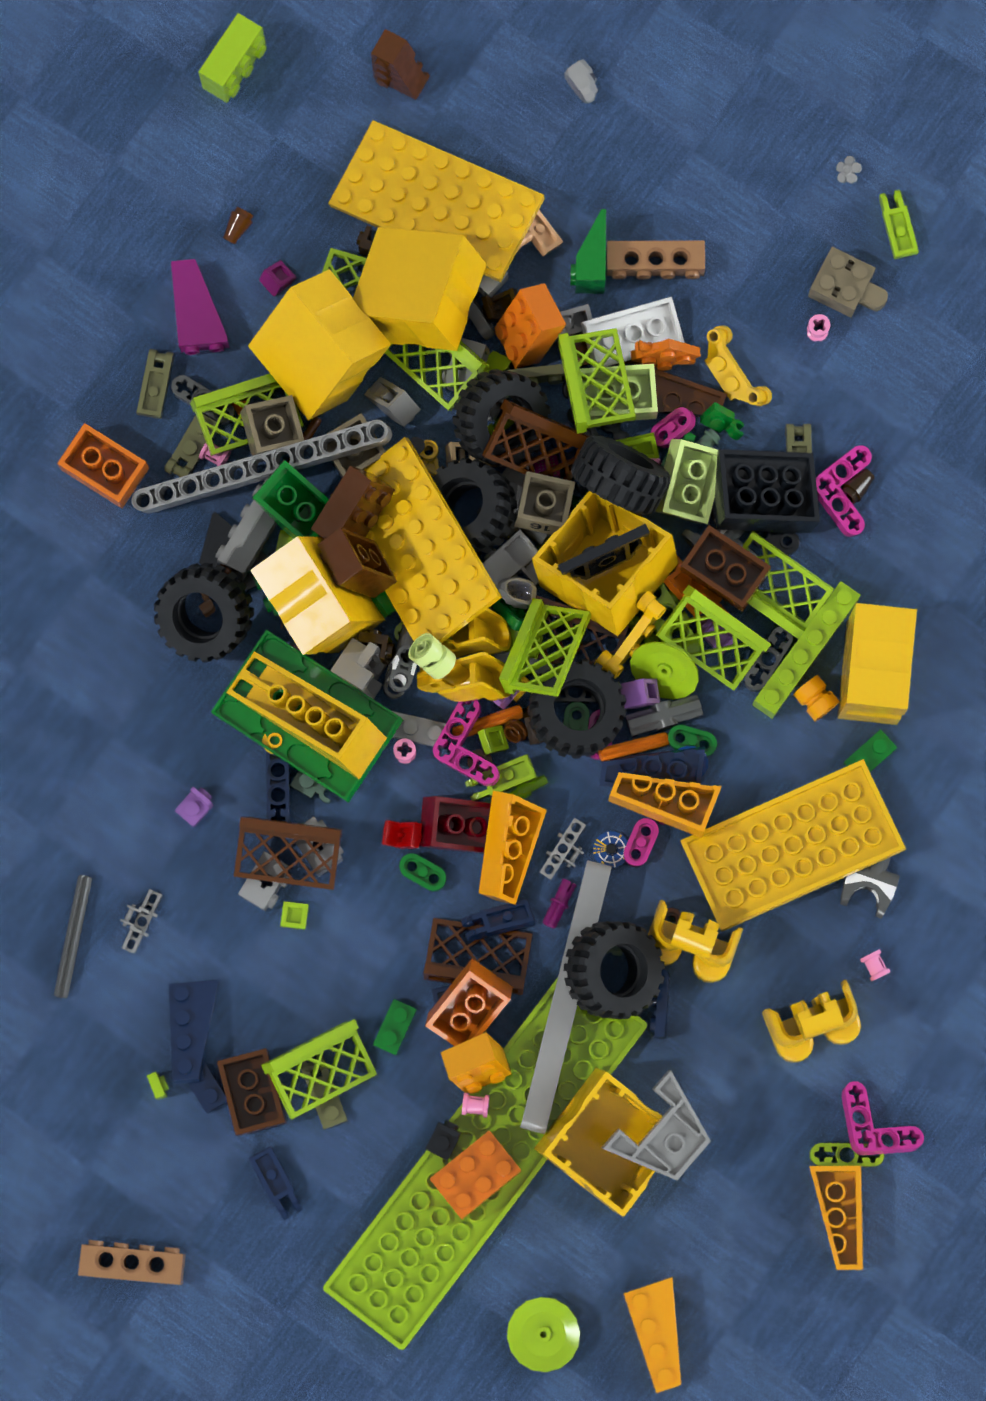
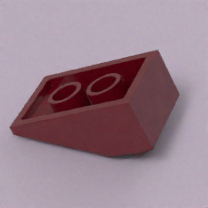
M440 796L423 797L421 813L422 839L419 847L484 853L491 803Z

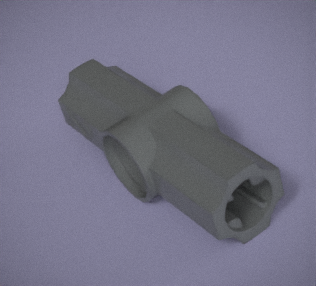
M694 695L673 702L671 700L652 705L650 709L626 715L625 718L631 737L653 730L662 731L670 729L680 722L703 716V711L698 696Z

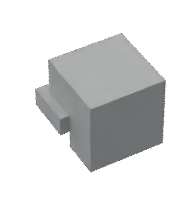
M352 638L330 671L374 699L383 686L377 680L387 664L381 662V650L377 645L369 642L366 646Z

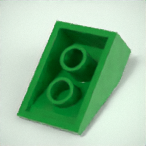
M606 209L600 210L576 255V264H571L570 286H575V294H604Z
M285 460L282 461L252 497L293 539L297 536H318L311 528L329 500Z

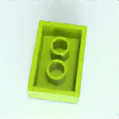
M237 13L198 71L203 89L226 103L231 97L234 98L240 89L239 84L244 77H249L254 67L253 63L257 58L260 59L266 51L267 46H265L266 42L261 26Z

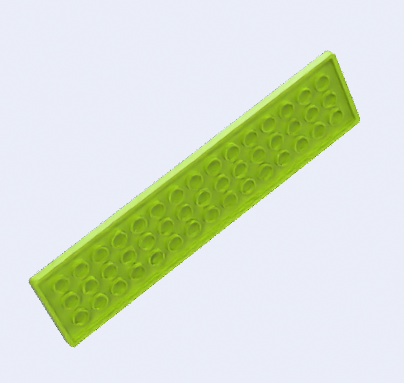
M557 979L504 1047L512 1074L505 1077L502 1082L490 1083L482 1087L479 1092L469 1094L470 1096L479 1097L490 1095L487 1118H483L482 1115L467 1113L462 1115V1104L449 1120L458 1125L457 1131L462 1133L449 1160L447 1161L426 1150L323 1286L327 1294L400 1350L407 1347L548 1160L534 1149L545 1134L520 1127ZM577 1005L546 1132L595 1068L604 1070L612 1075L646 1030L647 1023L639 1016H631L629 1019L602 1018L588 1014L587 1010H582ZM490 1130L522 1172L462 1220L431 1182L430 1178Z

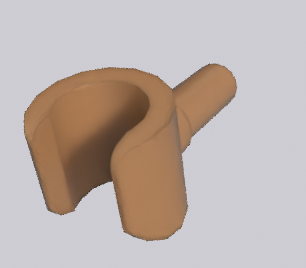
M201 593L205 602L198 605L204 616L208 617L215 612L216 608L209 596Z

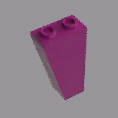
M196 260L171 261L178 344L181 353L185 352L187 355L199 354L202 350L222 352L224 348H230L226 332Z

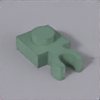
M298 771L290 787L313 799L316 793L324 803L330 804L331 800L324 796L327 789Z

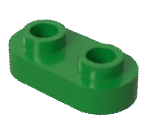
M502 598L492 605L494 611L506 620L511 629L519 631L527 611L506 604Z
M581 702L569 704L565 709L563 725L573 730H588L589 709ZM580 712L582 717L579 720H575L572 714Z
M676 725L668 734L669 745L675 750L684 746L700 747V742L706 741L709 747L705 749V754L709 757L717 748L715 736L707 731L685 725ZM679 734L685 738V741L682 743L677 742L675 739Z
M414 853L407 854L401 859L399 868L402 875L432 892L439 891L445 886L446 874L442 868ZM409 863H415L417 869L409 871L407 866ZM432 875H437L439 878L435 884L429 881Z

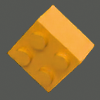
M487 1032L440 1052L449 1080L464 1093L473 1094L479 1092L482 1087L490 1083L502 1082L505 1077L512 1074L503 1047Z

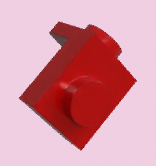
M386 820L382 844L399 849H418L422 839V824Z

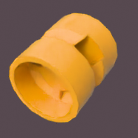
M819 675L814 676L793 694L801 706H807L806 712L814 722L821 719L840 703L832 691L825 690L827 685Z

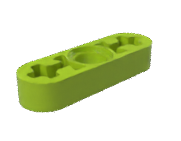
M818 1143L811 1148L809 1153L810 1160L817 1166L875 1167L881 1164L884 1159V1154H879V1158H875L874 1163L870 1162V1158L863 1157L861 1158L862 1163H857L859 1155L853 1151V1160L851 1162H843L839 1156L840 1151L845 1147L852 1149L850 1143ZM862 1143L864 1148L868 1145V1143ZM819 1147H822L824 1152H833L831 1147H836V1163L831 1162L833 1157H826L823 1159V1162H819V1158L815 1157L814 1153L819 1151Z

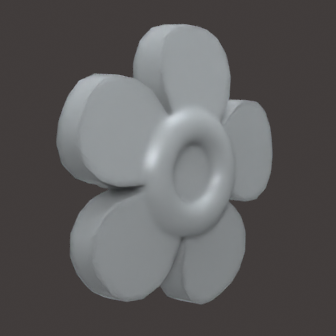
M847 156L844 162L837 164L836 170L840 172L837 176L838 181L841 183L848 181L851 184L857 181L855 173H860L862 166L860 163L855 162L854 157Z

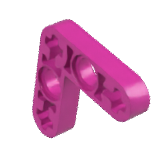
M863 445L852 448L816 476L818 501L840 531L848 537L860 534L864 530L865 523L840 486L871 462V452ZM862 453V461L852 465L850 461L856 458L857 454ZM837 465H842L846 468L847 474L845 478H841L836 474L835 469ZM825 481L827 485L825 486V489L821 490L819 488V485L821 484V482ZM834 491L835 495L829 497L828 499L825 497L829 495V493ZM834 499L842 501L843 509L841 512L833 509L832 501ZM847 512L850 513V514L847 515L845 518L841 519V517H840L841 515H843V514H845V513H847ZM855 521L856 525L850 530L848 525L850 522Z
M478 700L458 702L434 744L433 754L439 762L487 787L493 786L500 778L498 768L493 763L462 747L480 715L481 706ZM472 702L475 711H469L467 713L466 719L470 721L466 723L463 719L458 718L457 716L458 714H460L463 717L466 713V710L463 706L465 704L470 705ZM455 723H460L464 726V731L459 736H453L450 733L451 726ZM448 736L452 741L457 742V744L454 745L451 742L448 747L451 753L449 755L445 754L443 757H441V752L439 751V749L441 747L445 748L449 742L447 739H445V737ZM465 756L473 759V765L469 769H462L459 764L460 760ZM479 762L482 763L479 765L481 769L489 771L490 768L492 769L493 778L488 777L484 780V775L477 771Z
M852 1081L844 1087L841 1097L850 1145L855 1153L858 1155L913 1152L923 1144L924 1135L915 1126L874 1129L865 1086L860 1082ZM852 1089L854 1090V1093H858V1094H859V1096L856 1098V1100H855L854 1095H850V1094H849V1092H850ZM853 1113H861L865 1118L864 1124L856 1123L853 1120ZM909 1134L911 1138H916L913 1144L911 1140H903L900 1143V1139H905ZM882 1135H889L893 1139V1146H885L881 1141ZM861 1138H863V1141L868 1142L865 1148L862 1143L858 1142Z

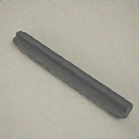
M79 875L54 990V996L65 999L69 994L92 878L85 875Z

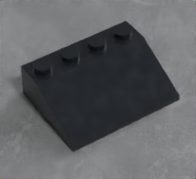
M719 449L717 452L714 503L716 530L811 533L820 522L813 453Z

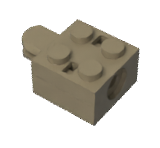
M831 247L810 288L808 297L852 318L858 304L873 311L881 310L887 302L888 294L884 288L870 282L874 275L875 267Z

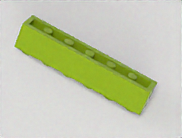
M842 581L839 582L752 704L754 707L771 719L774 718L861 596L859 593Z

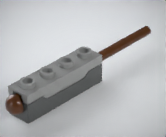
M318 417L313 418L304 431V441L312 439L322 421ZM258 484L252 497L261 488V484ZM254 500L251 505H245L240 515L242 520L239 525H233L228 534L230 540L226 546L223 544L220 546L215 556L218 558L217 566L226 567L225 573L234 572L238 576L237 579L241 581L245 579L277 526V523Z

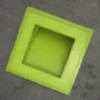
M492 350L486 362L491 366L487 373L494 369L509 370L513 365L512 361L508 357Z

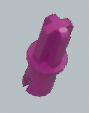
M566 879L561 880L562 882L554 898L550 899L552 903L543 919V924L549 928L555 929L564 910L569 908L567 904L577 887L575 883L571 884V881Z

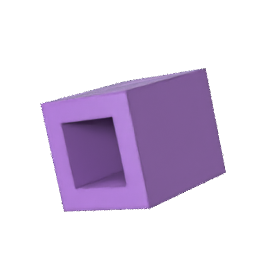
M643 678L621 684V694L625 695L626 698L624 709H638L660 703L657 679Z

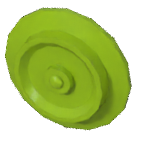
M655 641L642 644L634 650L630 660L633 676L636 680L643 678L657 679L660 698L673 700L685 698L695 691L699 682L698 668L692 658L682 649L669 643Z
M538 1297L526 1301L514 1311L508 1323L507 1340L510 1351L520 1364L532 1371L549 1372L562 1368L572 1360L579 1347L580 1329L577 1318L567 1305L553 1298Z

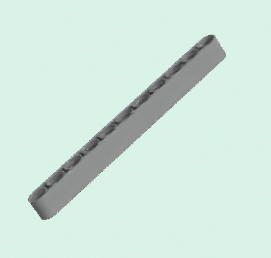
M381 420L362 423L135 491L131 498L132 505L137 510L147 514L266 480L280 465L281 457L285 454L290 456L289 464L294 469L301 470L385 445L392 438V430ZM378 427H384V435L376 439L374 431ZM359 433L361 436L360 442L357 445H351V437ZM335 440L337 442L336 450L328 452V443ZM312 447L314 450L313 456L310 459H305L304 451ZM265 461L267 464L266 470L258 473L257 465ZM242 468L243 476L235 480V470ZM219 475V484L212 487L210 484L211 478ZM191 482H195L196 490L189 494L187 487ZM172 488L173 496L170 500L166 501L164 493ZM149 495V504L146 507H142V498Z
M587 860L520 1127L522 1129L541 1134L546 1132L578 1001L571 998L569 994L571 987L565 984L564 978L567 977V971H564V963H568L569 958L566 957L568 949L573 948L574 945L571 942L575 936H582L580 932L584 928L592 927V924L598 922L612 866Z

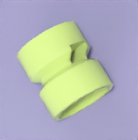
M430 633L422 634L416 638L408 653L409 658L434 679H441L449 674L456 662L455 654Z

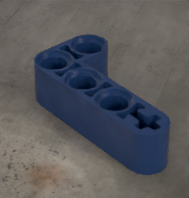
M266 751L267 819H277V811L272 809L274 807L280 809L281 817L285 822H291L290 765L276 755ZM283 766L285 768L284 775L281 777L273 776L272 770L274 767ZM277 790H282L286 794L281 802L272 800V795Z

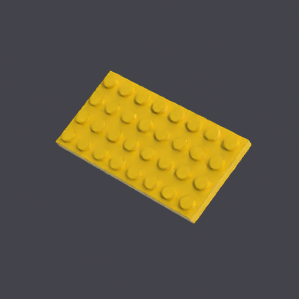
M372 120L328 204L336 210L377 228L385 227L464 235L487 264L483 275L501 282L545 197L544 194Z
M404 437L383 453L380 459L364 470L374 474L395 489L391 501L383 508L378 516L377 523L370 529L366 538L376 541L397 580L385 592L413 641L422 634L430 633L443 643L501 599L502 596L410 439Z
M864 759L704 830L702 838L691 835L680 840L712 913L720 925L721 932L906 850Z

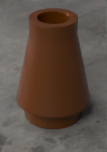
M236 207L234 211H231L223 238L236 245L239 238L253 223L251 221L253 215Z

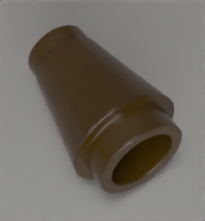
M863 469L841 486L842 490L851 503L855 504L861 501L875 477L871 471Z

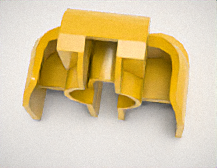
M486 609L453 634L451 639L448 638L442 643V645L455 654L456 658H459L456 659L455 665L449 674L441 679H434L423 668H420V671L417 673L418 689L424 692L438 693L455 702H468L481 698L496 701L509 697L511 694L505 693L499 680L505 664L491 656L505 652L511 646V632L506 620L491 609Z
M660 900L648 935H652L656 940L655 947H660L662 951L660 960L664 961L665 966L671 965L678 960L683 950L694 954L692 968L698 979L707 983H715L723 979L730 969L743 928L739 927L732 932L729 943L717 939L720 925L710 919L703 928L692 925L693 913L681 912L677 924L664 920L668 908L665 901Z
M847 979L841 982L845 998L838 1001L835 999L831 1001L828 992L818 994V997L811 1000L813 1007L808 1008L805 1001L802 1000L790 1006L794 1017L785 1021H781L779 1013L771 1008H767L762 1012L775 1049L782 1059L791 1063L803 1061L813 1050V1038L822 1034L830 1042L837 1045L849 1044L856 1039L860 1033L861 1022L857 1004Z

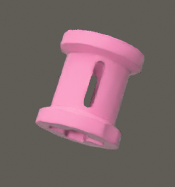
M821 314L811 317L807 326V336L810 340L816 342L826 339L830 329L829 319ZM819 325L823 327L822 330H814V327H818Z
M205 443L199 458L202 460L205 458L220 466L226 464L231 451L211 456Z
M400 739L395 743L393 748L394 755L400 763L409 764L416 758V747L410 739ZM403 746H408L409 751H412L407 753L406 757H403L401 752H399V750H403Z
M880 949L860 959L861 963H865L871 975V982L891 972L889 968H886L880 956L882 953Z
M464 1093L462 1115L467 1113L482 1115L483 1118H487L490 1095L479 1097Z

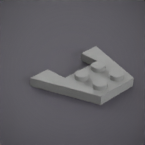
M668 1070L652 1089L671 1106L638 1145L618 1128L602 1146V1149L678 1180L711 1141L671 1070Z

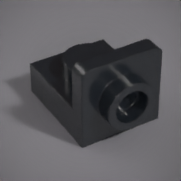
M445 1120L444 1123L439 1121L425 1149L448 1161L462 1134L457 1131L459 1126L448 1120Z

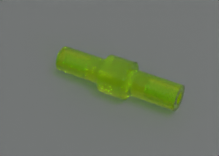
M543 774L529 783L516 786L517 789L509 794L525 799L531 796L533 791L549 782Z

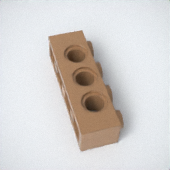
M607 241V276H612L613 279H625L626 276H636L637 279H649L651 276H661L662 279H674L675 276L698 279L700 276H704L705 241ZM680 256L685 258L687 262L683 265H678L674 262V258ZM627 257H635L638 262L635 265H629L625 262V259ZM652 257H659L662 260V263L659 265H653L650 263L649 259Z
M89 1240L88 1245L81 1244L78 1276L183 1285L186 1254H180V1248L165 1247L164 1252L154 1251L155 1246L139 1245V1250L129 1249L128 1243L114 1242V1247H105L104 1241ZM106 1252L113 1256V1263L110 1267H104L101 1263V1256ZM130 1255L137 1256L139 1260V1265L134 1270L129 1269L126 1265V1259ZM156 1257H160L164 1261V1268L160 1272H155L151 1267L152 1260Z

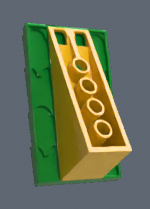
M268 630L264 632L211 711L214 716L258 745L266 748L347 803L350 802L354 793L358 790L368 772L372 769L382 751L404 721L400 716L308 656L303 655L299 650ZM272 733L280 734L282 737L281 746L271 749L263 744L264 734H266L267 738ZM273 736L270 739V743L273 745H277L280 742L277 736Z

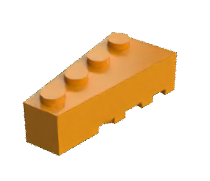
M619 772L608 802L702 838L722 786H708L694 782L686 783L673 779H657L650 776Z
M493 791L479 894L495 901L516 905L547 811L546 809L514 794Z
M809 1166L836 1269L864 1270L862 1167Z
M670 1277L623 1293L656 1393L681 1385L673 1278Z

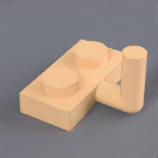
M540 210L537 212L518 251L531 241L544 257L563 243V240Z

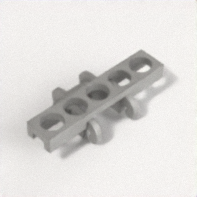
M574 818L564 835L558 833L557 836L561 839L553 852H546L549 858L539 872L540 874L552 880L563 862L567 863L568 868L571 866L576 867L573 863L578 855H583L584 852L581 851L582 847L579 846L577 848L574 845L586 827L584 823ZM575 823L581 826L578 832L572 831ZM572 834L574 839L570 840L567 838V835ZM565 844L568 848L567 852L560 853L558 846ZM571 849L575 850L570 860H567L565 857ZM551 860H556L558 864H554ZM548 865L554 867V870L548 875L545 873Z
M149 889L139 909L135 908V904H132V906L127 905L129 910L125 919H120V921L123 922L125 927L127 924L130 925V931L122 949L135 954L143 936L148 937L149 934L145 932L152 917L157 918L158 916L155 914V911L163 896L162 894ZM152 894L157 895L154 904H151L149 902V898ZM145 906H151V911L145 909ZM136 911L138 916L134 924L130 923V918L133 912ZM145 917L147 919V924L145 926H139V918ZM134 931L139 933L138 938L133 937ZM129 940H135L136 942L133 949L127 947Z

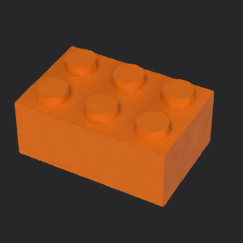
M544 283L520 289L494 329L497 338L506 350L508 359L512 362L514 368L518 369L540 363L557 339L558 334L566 326V323Z
M86 423L83 424L57 463L61 471L120 508L125 506L149 470L146 461Z
M471 959L429 1011L425 1026L453 1046L479 1036L486 1031L511 1000L513 986L474 959Z
M489 1130L433 1175L430 1180L463 1220L521 1173L522 1170Z

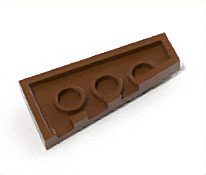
M634 362L633 365H641V364H640V363H637V362ZM655 369L658 413L670 414L675 409L683 407L692 411L695 416L700 417L714 402L722 406L724 405L726 393Z

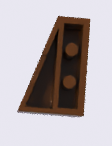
M385 29L371 52L375 81L384 88L391 87L417 100L430 75L428 72L421 71L423 64L420 61L416 63L414 60L416 54L408 41Z

